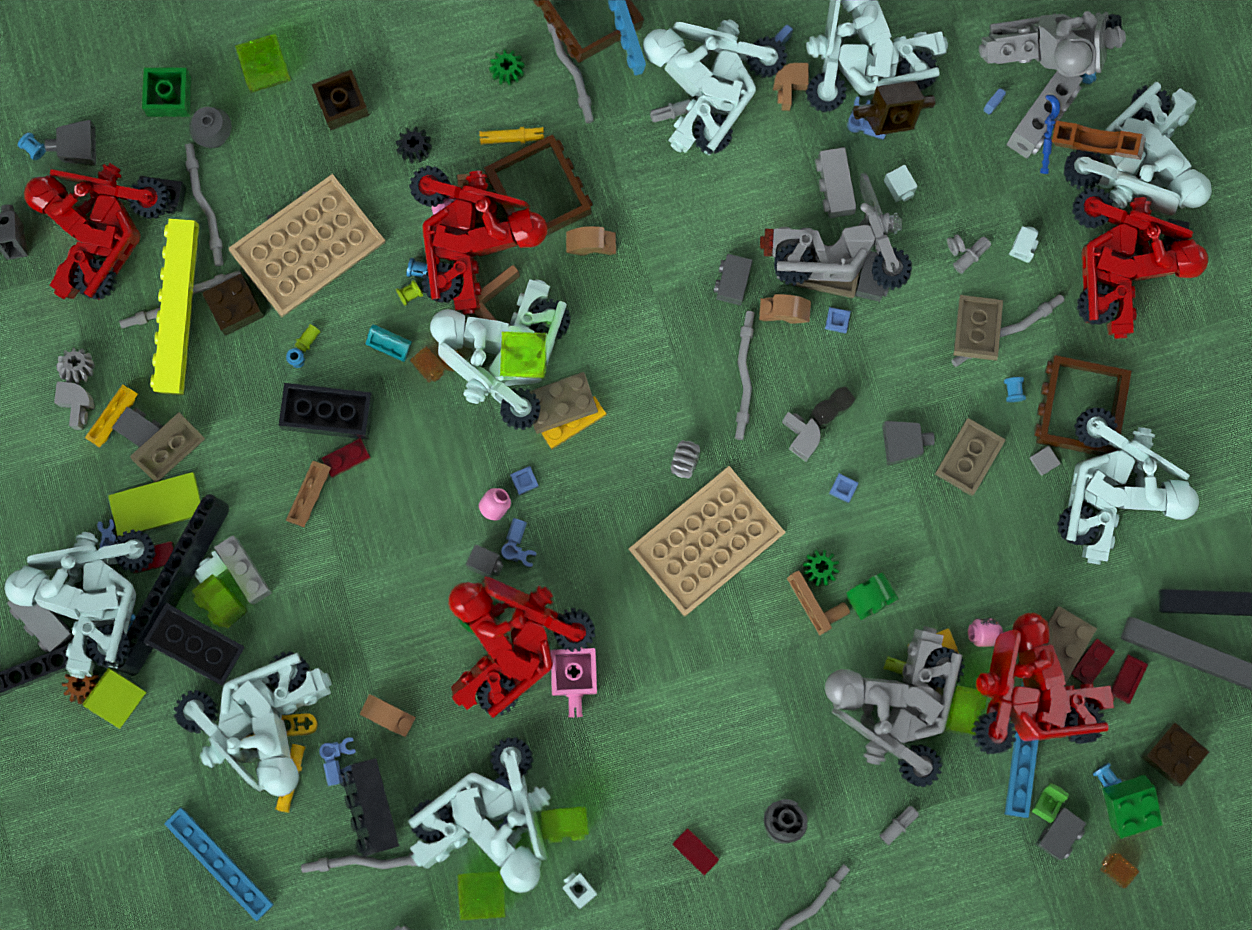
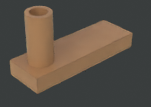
M514 265L510 266L481 289L482 294L478 295L480 310H474L478 318L497 321L484 304L520 277L519 271Z
M800 571L791 574L787 578L819 636L832 629L830 624L850 614L849 608L844 602L823 613Z

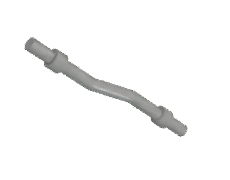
M547 23L548 30L552 33L557 56L574 76L579 95L578 103L579 107L583 110L585 122L592 123L594 121L590 108L592 103L590 96H587L582 73L566 54L563 42L557 37L553 25Z
M189 143L185 145L187 155L185 163L186 169L190 174L193 196L207 216L211 238L209 245L210 250H213L215 266L224 265L221 251L223 244L222 239H219L216 215L201 193L198 170L200 169L199 162L195 157L194 145Z
M240 270L226 275L222 273L214 276V279L194 285L193 295L211 289L241 274ZM161 307L148 312L141 311L135 313V316L120 320V326L123 329L139 324V326L146 324L148 320L156 318L157 311Z
M1059 294L1048 303L1044 302L1038 306V310L1021 322L1001 328L1000 337L1023 331L1041 317L1048 316L1053 312L1052 309L1065 301L1063 296ZM957 356L951 362L957 367L967 359L972 358Z
M746 311L744 327H741L740 337L742 338L737 362L743 385L740 412H737L736 422L738 423L735 439L738 440L744 439L745 427L750 417L748 410L752 386L746 359L749 342L754 332L752 325L755 313L752 311Z
M409 853V856L386 860L350 855L333 859L328 857L320 858L316 862L301 864L302 873L317 870L325 872L330 871V868L351 864L380 869L418 865L411 857L414 853Z
M843 864L833 878L830 877L825 883L826 887L812 905L785 920L778 930H790L791 927L816 914L833 891L836 892L841 886L840 882L850 869Z

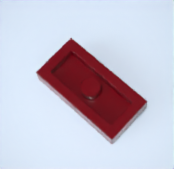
M361 438L322 457L324 464L331 467L329 471L331 478L371 459Z
M1095 639L1077 663L1071 675L1082 684L1093 683L1115 651L1099 639Z

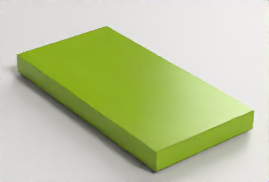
M193 472L108 495L117 535L121 537L125 531L130 533V530L134 529L135 532H138V530L144 532L191 519L201 501L195 473Z

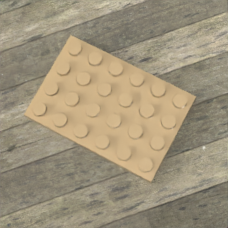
M331 174L228 249L283 318L383 245L385 240L335 176Z
M728 466L628 550L685 617L786 532L732 468Z

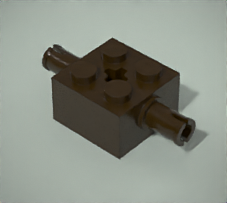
M915 81L877 86L871 103L854 106L853 115L857 120L866 118L876 136L914 130L921 109L934 108L935 98L932 94L923 96Z

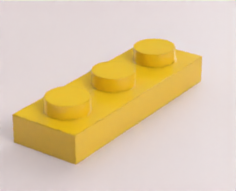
M122 385L85 438L100 448L109 439L113 425L126 407L130 408L134 404L138 394Z
M595 396L593 398L598 410L597 413L541 432L551 450L606 416V412Z

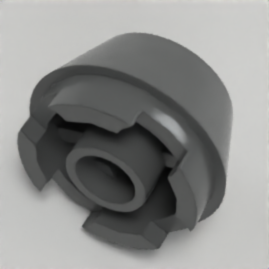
M217 107L198 109L189 124L192 139L197 144L208 148H216L223 145L232 129L231 120L227 113Z
M782 799L772 803L764 813L765 830L768 837L774 842L780 844L792 843L804 836L807 829V815L797 806V802Z

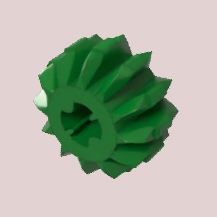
M506 49L503 50V55L496 52V59H490L492 66L489 67V72L493 73L492 79H499L500 85L507 81V85L511 86L512 80L518 83V76H524L522 69L525 68V63L521 62V55L515 56L514 50L507 54ZM506 65H509V70H505Z
M823 549L821 556L818 550H814V557L808 554L806 558L809 562H803L802 564L803 567L809 568L803 571V575L811 574L807 581L810 583L815 578V586L817 587L820 585L821 580L824 586H828V579L834 582L836 578L833 574H839L840 572L839 569L833 568L839 564V561H831L835 556L833 553L826 557V549ZM820 563H823V567H826V570L822 573H819V569H816V566Z

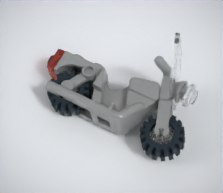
M866 172L861 173L860 188L866 202L861 205V210L866 213L865 218L858 226L843 229L842 236L836 244L832 246L824 245L819 232L811 228H801L800 230L789 227L765 229V236H760V249H764V256L775 257L774 270L777 279L781 282L784 280L787 285L793 283V286H796L798 282L803 284L804 280L853 281L875 244L878 256L876 255L874 258L872 274L874 281L877 280V285H883V289L886 290L887 287H891V290H894L895 287L899 289L902 288L903 284L907 283L912 271V262L909 260L908 254H903V250L896 251L897 248L894 247L892 249L886 235L888 232L897 235V231H901L902 218H898V213H894V215L886 213L883 215ZM812 250L817 263H813V256H811Z

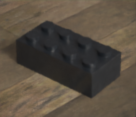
M284 383L278 426L285 431L369 440L374 396L371 392Z
M167 603L143 641L145 644L223 686L245 648L243 645Z
M374 758L351 764L341 769L339 781L346 791L347 796L344 799L347 809H350L352 814L350 823L358 837V840H356L358 852L362 853V857L399 847L377 759Z

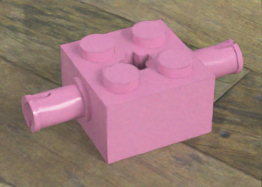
M580 647L581 651L578 652L576 648H574V652L569 651V648L566 650H551L553 661L551 669L552 695L568 697V717H575L574 708H576L577 717H583L582 697L584 695L597 694L595 648L582 649ZM574 666L580 671L576 678H572L571 674H568V671H571Z

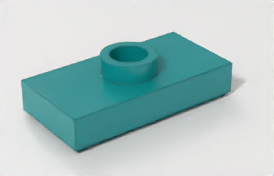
M373 324L370 327L365 345L405 362L412 341Z

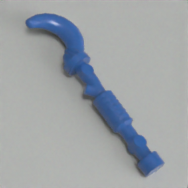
M1046 95L1045 97L1052 104V112L1045 120L1047 132L1044 133L1046 138L1044 139L1042 152L1044 154L1043 166L1040 169L1042 174H1049V155L1052 150L1051 135L1054 128L1053 124H1056L1054 119L1057 118L1060 112V102L1054 95Z

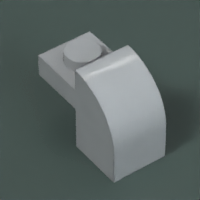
M57 382L54 403L59 407L71 408L69 426L75 430H83L84 424H87L88 421L86 409L94 410L95 407L92 396L75 383Z
M788 412L782 423L798 434L789 450L807 462L819 444V427L812 418L807 424H804V419L796 413L792 415Z

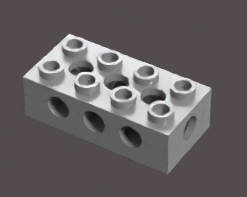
M1056 71L1006 145L1026 159H1028L1031 153L1036 155L1046 138L1044 135L1047 132L1045 120L1052 112V104L1045 98L1046 95H1054L1058 98L1060 112L1054 120L1059 121L1082 89L1079 84L1083 78L1080 76L1065 77Z

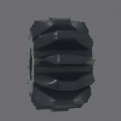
M415 126L413 132L406 128V135L403 133L399 134L401 140H396V145L399 147L397 153L402 154L404 161L409 158L410 163L413 164L416 158H418L419 162H422L421 156L429 157L428 151L432 150V145L429 144L431 137L426 136L424 129L419 132L418 127Z

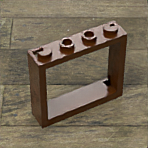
M533 0L535 5L544 12L546 21L555 28L559 40L564 41L570 56L572 58L575 57L578 63L621 40L620 30H615L582 49L549 0ZM625 0L636 32L641 29L644 18L631 0Z
M553 134L484 167L485 174L494 192L508 196L496 173L549 147L552 148L581 206L547 222V235L590 215L591 206H593L589 195H584L581 190L583 184L579 176L575 177L572 172L574 167L569 157L565 159L562 153L564 147L559 139L556 140ZM501 204L507 218L512 212H516L513 206Z
M1054 355L1050 361H1047L1045 373L1048 375L1047 381L1043 382L1041 394L1044 397L1043 403H1039L1037 415H1040L1039 424L1036 423L1034 428V436H1037L1035 443L1099 456L1118 451L1109 444L1094 448L1084 445L1079 440L1047 433L1059 366L1117 377L1111 416H1114L1116 419L1114 420L1117 423L1116 431L1120 435L1132 371Z

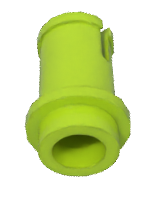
M309 324L299 339L296 338L294 345L305 353L306 350H310L309 346L321 332L315 326Z
M887 656L883 669L901 674L903 677V668L907 663Z

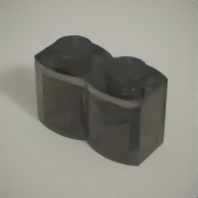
M841 387L833 392L829 400H824L815 406L810 419L812 418L817 423L819 429H823L829 426L836 416L845 414L851 408L856 398L847 387Z

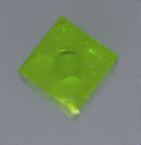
M276 33L235 45L244 78L251 93L292 81Z
M502 331L500 376L546 379L548 334Z
M211 574L192 590L195 595L193 600L201 609L203 608L209 612L207 617L218 627L223 626L228 629L248 612L223 580L214 574Z
M955 686L944 732L975 736L976 732H972V728L976 726L973 724L978 720L981 709H985L987 697L982 695L978 689Z
M587 806L541 811L543 839H548L549 843L562 842V837H571V841L584 840L585 835H589Z
M500 871L457 874L460 921L505 918L507 916L505 882Z

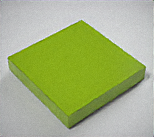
M108 668L82 705L120 729L144 697L146 691L111 668Z

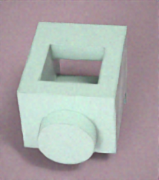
M1022 226L1009 255L1029 263L1039 243L1036 240L1038 230L1033 227Z
M216 551L211 553L214 556L213 558L208 557L199 564L200 568L194 574L202 585L206 583L212 586L230 572Z
M573 872L564 880L566 885L563 886V889L579 909L597 895V892L581 873L576 875ZM575 885H582L583 891L581 893L575 892Z

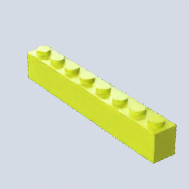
M169 219L164 229L167 243L166 246H163L162 250L165 265L161 268L160 272L163 287L159 290L158 294L161 309L157 311L156 316L157 323H159V331L155 333L154 338L157 352L153 354L152 362L153 366H155V374L151 376V388L156 393L184 395L199 224L193 220Z

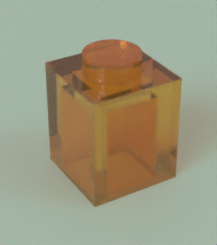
M427 346L410 359L411 364L428 383L432 380L433 382L437 381L444 374L445 368Z
M1119 853L1108 854L1101 862L1103 866L1100 871L1120 888L1126 889L1140 872Z

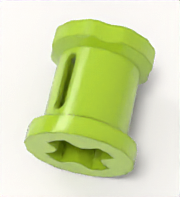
M414 279L411 280L409 285L401 289H395L404 306L407 305V302L418 296L420 298L423 297Z

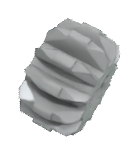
M74 347L70 353L64 350V356H58V363L56 365L61 379H66V382L70 383L75 381L77 385L79 380L87 382V376H93L92 369L95 367L90 353L85 354L83 348L76 352Z
M682 440L679 442L672 460V474L688 479L693 475L700 454L699 445L691 441Z

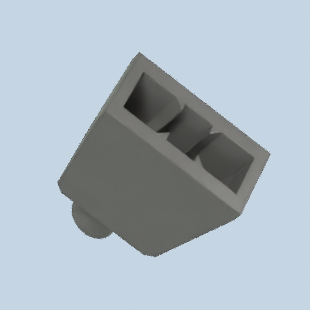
M91 120L57 127L56 139H45L46 152L57 151V157L64 163L96 166L95 125Z
M2 205L0 207V252L6 260L27 257L28 252L23 222L14 211L12 205Z
M885 421L882 424L887 466L921 457L924 454L923 446L935 444L934 433H921L920 423Z

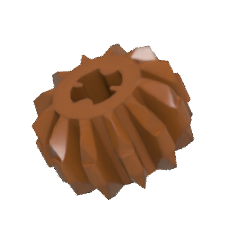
M65 674L64 677L69 681L68 683H62L63 687H68L64 691V695H70L69 701L71 702L77 700L78 704H83L84 700H86L97 685L95 681L100 676L96 674L92 677L85 676L82 679ZM85 682V687L78 688V683Z

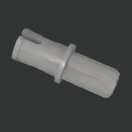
M690 99L674 104L668 103V106L651 110V120L659 122L669 118L675 119L676 116L688 113L689 111L686 110V107L691 102Z
M985 237L980 238L953 263L954 268L963 274L972 263L979 261V257L991 246L990 241Z
M909 806L896 820L892 819L893 823L879 837L889 846L902 832H906L905 829L919 816V813L912 806Z

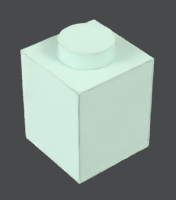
M905 165L886 174L884 179L896 202L900 200L907 201L912 198L918 187Z

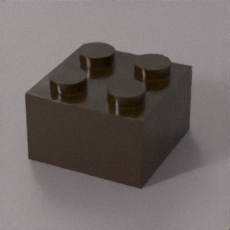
M352 69L312 84L330 131L370 116Z
M242 274L202 292L220 330L225 336L264 317Z
M1171 722L1164 727L1140 757L1174 786H1182L1210 751L1176 722Z

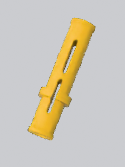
M520 127V129L480 131V144L521 142V144H524L526 141L544 139V134L541 133H544V128L525 129Z
M292 743L290 757L299 773V771H302L301 763L306 746ZM294 790L285 796H279L275 810L289 813Z

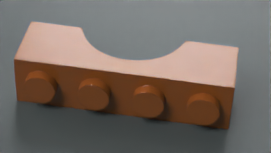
M1057 120L1052 137V143L1058 147L1138 160L1142 159L1146 141L1144 135L1139 133L1103 131L1076 123Z

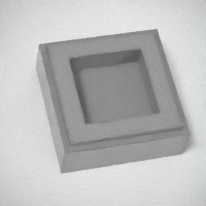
M1049 446L1029 458L1041 476L1061 464Z

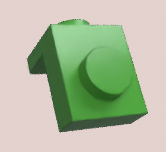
M1049 783L1041 791L1032 812L1052 823L1069 794L1060 786Z

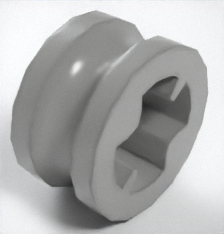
M958 234L954 235L953 239L951 237L947 238L948 247L954 256L958 255V252H965V245Z

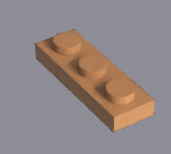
M312 461L286 521L301 527L305 526L310 518L313 506L319 498L322 486L328 478L331 467Z

